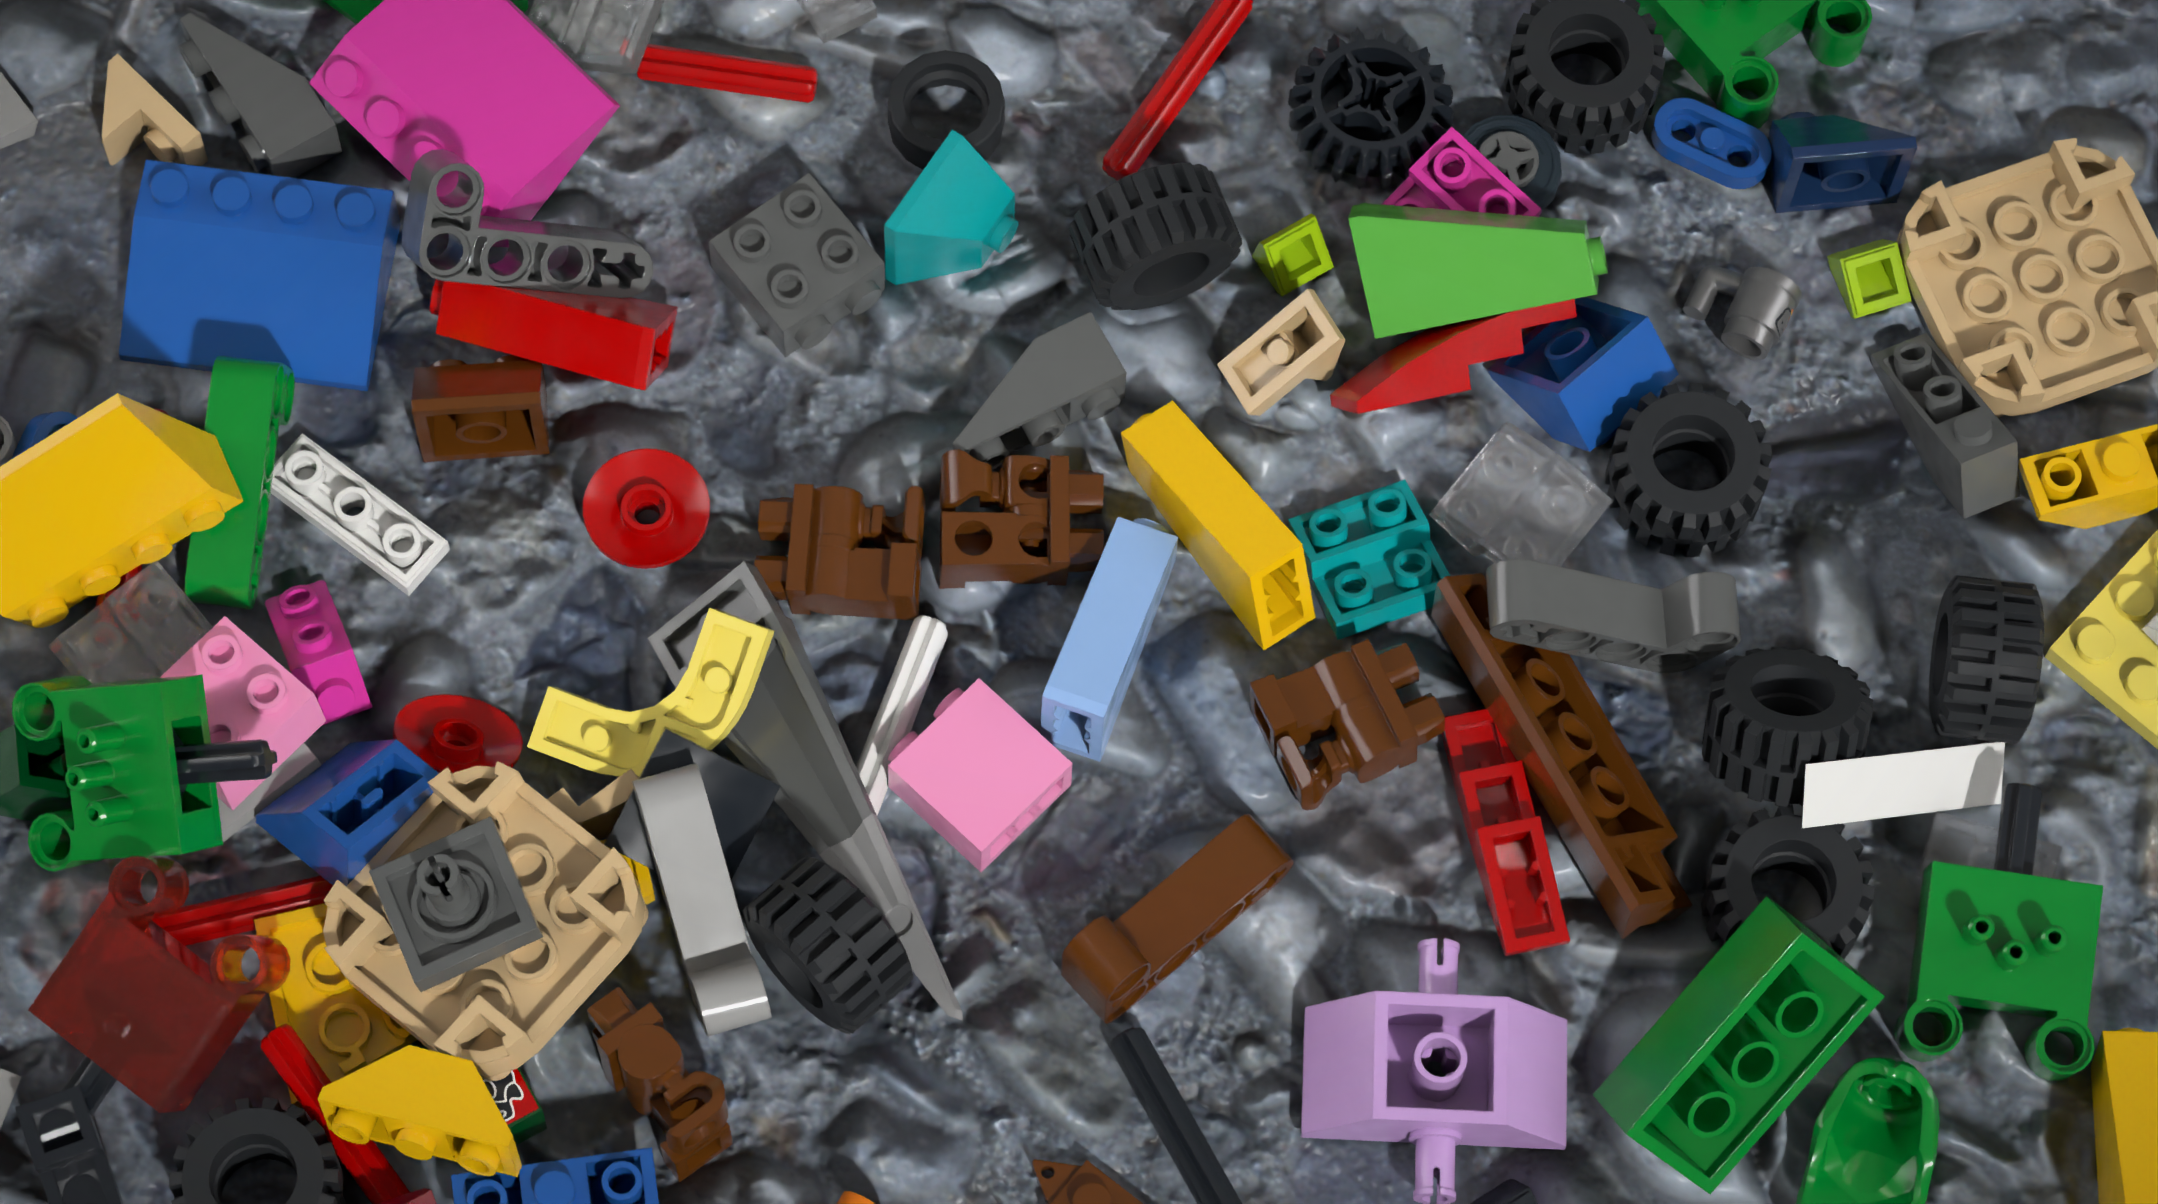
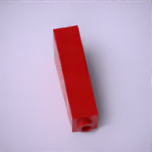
M438 279L434 283L430 300V313L438 315L435 334L644 391L668 367L678 309L677 306L632 297H604L449 282Z

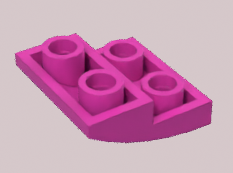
M1453 127L1409 169V177L1382 203L1383 205L1535 217L1542 213V209Z

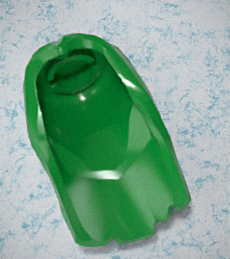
M1871 1057L1854 1063L1838 1078L1816 1117L1809 1156L1797 1194L1796 1204L1926 1203L1937 1156L1940 1122L1939 1103L1928 1080L1912 1064L1905 1061H1895L1890 1058Z

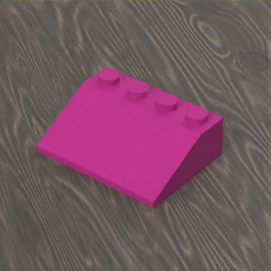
M384 0L344 35L309 82L408 181L411 179L415 163L423 154L431 150L445 149L455 153L480 174L484 183L481 216L530 221L620 107L601 86L511 0ZM451 171L443 175L436 187L437 197L446 196L456 188L458 171ZM500 240L492 247L509 248V240Z

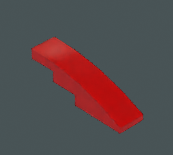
M1575 299L1428 328L1378 357L1330 394L1331 407L1360 414L1471 390L1468 365L1523 354L1524 347L1521 329L1577 317Z
M1487 709L1445 717V731L1441 735L1472 853L1504 955L1509 956L1569 944L1570 937L1540 816H1535L1522 760L1517 761Z

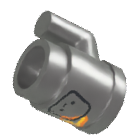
M1709 265L1700 271L1683 307V311L1691 318L1704 320L1718 292L1734 297L1724 319L1726 327L1721 335V340L1727 348L1740 356L1753 360H1763L1767 357L1771 347L1779 343L1794 309L1797 308L1800 302L1802 292L1799 286L1790 278L1769 268L1750 267L1742 274Z

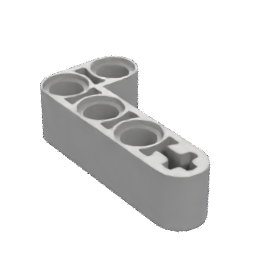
M697 763L632 781L693 1003L705 1034L708 1037L772 1018L764 984L756 961L751 955Z

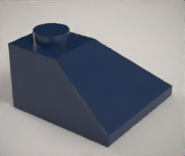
M1795 112L1781 119L1773 120L1767 138L1772 150L1768 172L1775 213L1897 203L1917 150L1915 136L1837 115L1815 116L1810 112Z

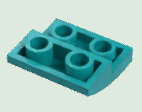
M1405 479L1288 519L1290 531L1303 544L1310 583L1337 640L1432 608L1436 584L1445 576H1450L1430 540L1429 522Z

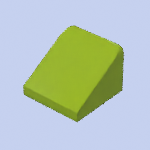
M1880 239L1827 256L1830 270L1851 318L1856 319L1912 301L1897 242Z

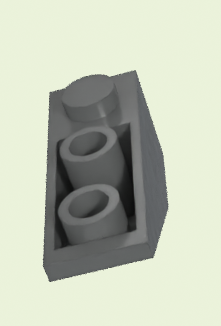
M192 13L179 18L186 42L178 45L179 51L194 77L198 78L205 74L212 84L214 90L208 92V95L224 124L228 125L235 121L244 134V137L238 141L245 157L255 172L265 168L269 175L296 178L342 153L336 124L305 77Z
M1088 312L1036 337L955 439L953 450L961 449L976 460L990 464L993 470L1000 466L1004 458L1009 456L1010 453L1030 443L1034 447L1045 445L1060 436L1066 426L1084 417H1087L1089 420H1095L1112 412L1120 404V400L1125 398L1127 372L1093 314Z
M1927 333L1871 354V364L1933 482L1963 519L2020 497L2017 440Z

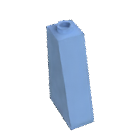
M1117 517L1042 695L1040 734L1054 747L1101 762L1176 561L1178 536L1169 534V531L1163 525L1144 518L1130 521Z

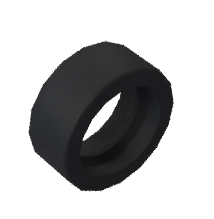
M943 50L923 54L906 64L892 82L888 99V125L892 142L905 160L924 170L944 142V139L932 138L920 132L913 126L911 121L910 109L912 101L916 96L929 88L944 85L959 87L972 93L980 100L983 111L981 124L976 130L964 137L985 161L988 160L1001 142L1005 122V100L1001 83L988 65L967 53Z

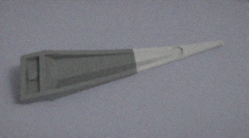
M743 561L648 637V640L676 688L688 669L709 608L718 609L775 631L748 705L737 724L722 741L746 768L781 786L774 798L776 804L822 859L847 877L876 906L902 942L912 971L946 1015L963 1021L960 1005L792 619L784 615L758 568Z

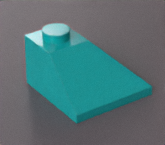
M951 130L884 225L885 279L895 285L982 268L994 250L1002 253L1008 247L1017 231L1019 221L1015 219V193L965 137L954 130Z

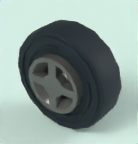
M1515 115L1491 116L1474 123L1462 135L1496 168L1505 173L1507 178L1537 204L1542 211L1554 200L1562 176L1560 152L1551 135L1538 124Z

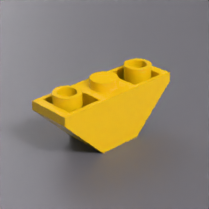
M2158 424L2020 458L2018 461L2019 470L2038 520L2088 529L2143 515L2157 508Z
M408 1045L322 1087L319 1094L318 1102L328 1129L348 1142L366 1144L369 1140L395 1146L398 1151L414 1159L429 1160L432 1156L455 1161L464 1169L481 1176H493L498 1172L518 1177L522 1164L513 1135L472 1060Z

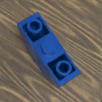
M652 1147L522 1165L518 1177L498 1172L493 1176H481L472 1172L451 1175L454 1204H659Z

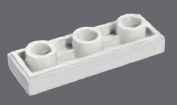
M303 433L274 464L271 494L408 596L450 550L447 540ZM354 507H361L364 509L360 514L355 516H349L345 514L349 509Z

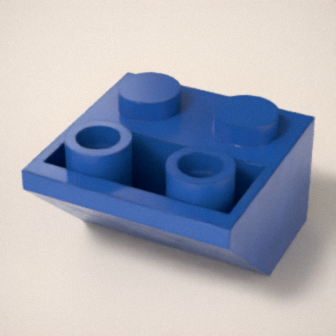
M397 739L349 743L314 772L257 813L256 823L330 884L334 885L336 880H339L347 886L432 795L433 791L427 782L439 773Z

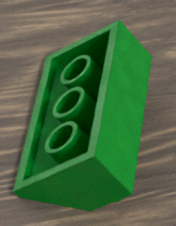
M1766 896L1594 1092L1593 1096L1626 1135L1708 1194H1711L1885 996L1808 927Z

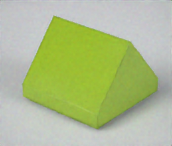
M1312 213L1259 242L1252 255L1280 296L1286 295L1334 268L1318 221Z

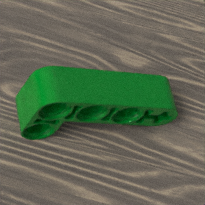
M220 355L214 361L204 431L216 436L244 501L225 512L224 519L218 525L205 531L191 533L185 576V598L187 602L242 609H252L254 607L260 581L279 425H288L294 401V372L284 363Z

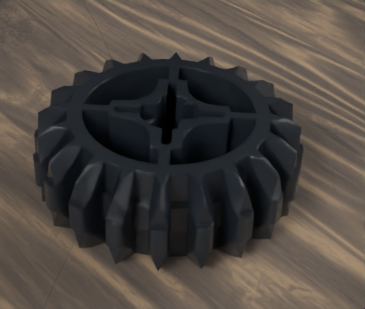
M1357 27L1351 33L1350 43L1348 44L1333 34L1332 38L1328 40L1327 51L1314 47L1309 53L1308 65H1300L1296 70L1294 79L1296 85L1289 91L1288 105L1292 111L1289 114L1288 122L1291 131L1299 132L1296 141L1299 152L1313 151L1311 163L1314 166V170L1327 164H1332L1331 176L1335 183L1341 180L1346 173L1355 175V184L1359 190L1365 186L1368 177H1377L1378 183L1384 190L1391 184L1392 173L1394 172L1403 180H1406L1409 177V169L1446 133L1448 128L1452 127L1454 111L1449 107L1452 104L1453 90L1451 85L1443 84L1445 78L1443 64L1429 65L1430 53L1427 47L1415 52L1408 51L1410 40L1407 34L1400 37L1396 43L1386 41L1387 35L1383 27L1376 32L1374 39H1365L1364 34ZM1341 82L1345 88L1344 97L1337 101L1336 109L1326 113L1322 100L1334 86ZM1416 104L1420 117L1408 131L1401 134L1397 128L1398 117L1404 115L1406 107Z

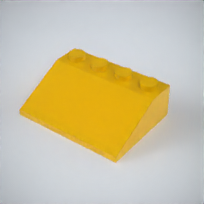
M117 393L0 466V614L5 618L34 628L54 625L68 615L69 608L89 596L101 595L114 589L120 583V577L141 564L153 563L166 557L172 551V545L193 532L205 531L218 525L224 519L225 512L244 500L216 436Z

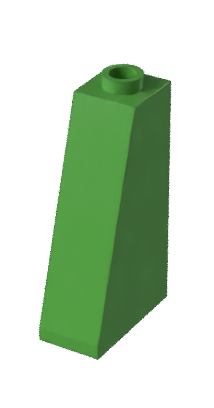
M1370 203L1353 205L1348 217L1375 339L1596 295L1599 284L1598 275L1608 273L1601 236L1589 237L1586 220Z

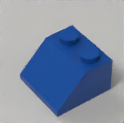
M1581 297L1575 299L1577 317L1538 325L1523 338V354L1500 358L1487 371L1492 380L1553 439L1590 452L1595 447L1608 442L1615 435L1616 429L1621 425L1622 419L1630 407L1637 410L1640 398L1649 392H1652L1658 398L1663 386L1668 385L1679 374L1648 316L1588 297Z

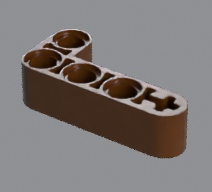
M1245 814L1231 823L1113 923L1106 915H1103L1085 926L1063 951L1061 975L1105 1024L1111 1023L1127 1012L1268 893L1289 872L1294 861L1250 814Z

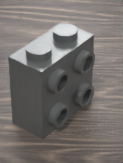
M810 173L709 240L711 268L785 358L800 347L806 350L819 344L830 333L832 325L851 312L853 315H859L867 311L880 299L882 291L885 290L884 261Z

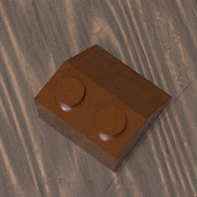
M507 355L497 358L493 363L466 364L461 360L445 359L434 362L430 367L415 368L411 407L423 462L550 454L547 389L543 363L514 355Z

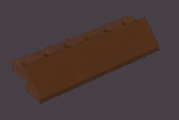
M1482 573L1445 576L1436 584L1431 616L1485 708L1488 710L1517 761L1522 760L1529 783L1621 939L1623 940L1639 926L1678 918L1691 908L1693 904L1661 852L1678 836L1570 655L1494 638L1490 634L1486 579Z

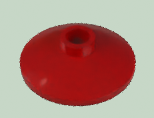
M660 449L630 450L608 460L591 478L583 498L584 524L594 545L611 560L633 568L649 569L663 567L685 557L702 539L710 518L708 490L698 471L680 456ZM644 510H653L659 514L658 520L652 524H641L636 520V517Z
M440 694L416 699L399 711L393 727V738L401 742L438 773L447 767L451 773L474 766L495 767L497 761L513 768L520 758L523 746L521 732L508 715L486 702L461 695Z

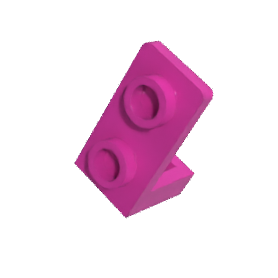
M320 580L308 585L293 586L282 594L267 599L265 606L290 672L315 694L326 719L323 725L372 708L352 646L326 582Z

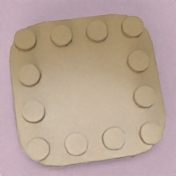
M2077 138L2053 141L2048 153L1946 188L1941 180L1921 191L1919 199L1906 215L1897 237L1908 287L1936 345L1998 418L2003 415L2018 416L2037 413L2139 377L2158 368V239L2131 187L2135 173L2122 156L2115 161L2097 149L2078 146Z
M497 761L495 767L474 766L451 773L447 767L427 783L433 791L432 795L347 886L336 880L324 899L328 908L323 928L327 946L324 949L355 989L429 1050L472 1060L480 1076L489 1081H498L505 1078L512 1070L519 1068L546 1045L629 953L639 937L649 914L648 907L643 900L640 885L630 866L614 847L610 850L524 782L519 771ZM491 816L500 832L543 938L420 992L413 981L369 871Z

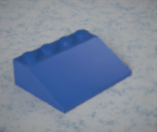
M146 159L133 218L119 346L120 360L212 372L214 361L219 355L281 362L293 370L296 383L368 392L401 224L394 191Z

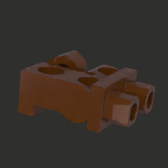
M961 449L945 452L941 457L939 589L965 588V582L1009 581L1017 584L1047 582V585L1066 586L1068 572L1095 570L1104 550V530L1070 528V513L1102 514L1104 498L1103 473L1069 470V456L1050 455V460L1037 456L1010 455L1004 458L1002 468L997 472L992 471L990 464L976 460ZM979 496V507L998 505L1002 513L956 512V507L970 497Z
M794 484L793 498L781 497L760 500L758 516L760 539L789 541L788 556L756 555L754 566L758 568L776 600H788L792 614L811 615V611L828 615L914 620L919 614L922 574L920 559L922 557L926 505L923 489L917 486L908 488L905 493L904 511L897 516L890 517L886 515L884 505L866 507L863 502V495L855 489L844 486L814 488V484ZM864 541H872L873 545L878 549L860 548V545Z
M1369 639L1352 645L1351 651L1333 654L1322 659L1312 667L1276 680L1274 674L1249 683L1250 710L1273 756L1277 757L1303 810L1308 811L1318 808L1326 794L1341 782L1342 774L1346 772L1355 774L1359 783H1366L1386 774L1397 766L1400 769L1417 762L1418 746L1445 731V717L1435 696L1428 693L1402 704L1396 693V690L1419 681V669L1407 643L1375 651ZM1335 732L1334 741H1325L1318 744V756L1316 758L1304 759L1299 749L1300 746Z
M618 987L587 1009L588 1017L596 1026L592 1032L597 1043L605 1078L616 1093L625 1088L632 1107L641 1114L653 1117L664 1131L667 1140L660 1144L663 1160L679 1183L733 1144L730 1126L726 1122L728 1119V1105L722 1080L704 1071H694L689 1074L685 1069L684 1058L679 1044L665 1030L663 1017L651 1002L638 1011L622 989Z

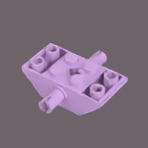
M1430 938L1418 943V992L1371 991L1305 1007L1301 1138L1412 1143L1416 1145L1414 1201L1430 1204V1196L1433 1195V1177L1437 1179L1436 1204H1450L1456 1201L1455 1146L1471 1145L1565 1150L1567 1123V1019L1510 997L1458 994V954L1460 953V944L1455 940L1444 938L1443 949L1440 951V965H1438L1437 938ZM1429 1062H1440L1442 1073H1445L1446 1076L1439 1077L1430 1074L1427 1071Z

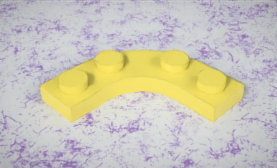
M709 608L688 669L674 692L655 706L636 711H625L608 707L558 687L548 686L527 747L586 770L618 777L630 769L638 777L640 776L665 727L712 750L730 733L745 711L775 631L718 609Z

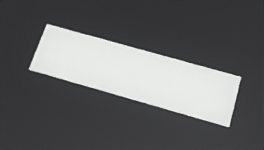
M2005 742L1806 764L1802 828L2001 804Z

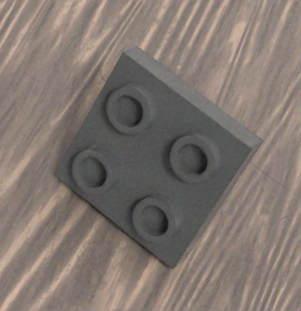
M491 816L369 871L413 981L420 992L543 938L500 832Z

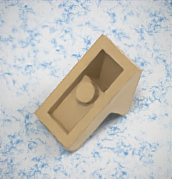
M117 53L108 61L102 125V143L109 164L115 165L140 143L145 141L148 148L160 161H174L179 164L203 166L208 161L200 132Z
M1307 289L1222 359L1217 366L1247 414L1261 416L1305 378L1327 381L1333 374L1345 343V338L1314 289Z

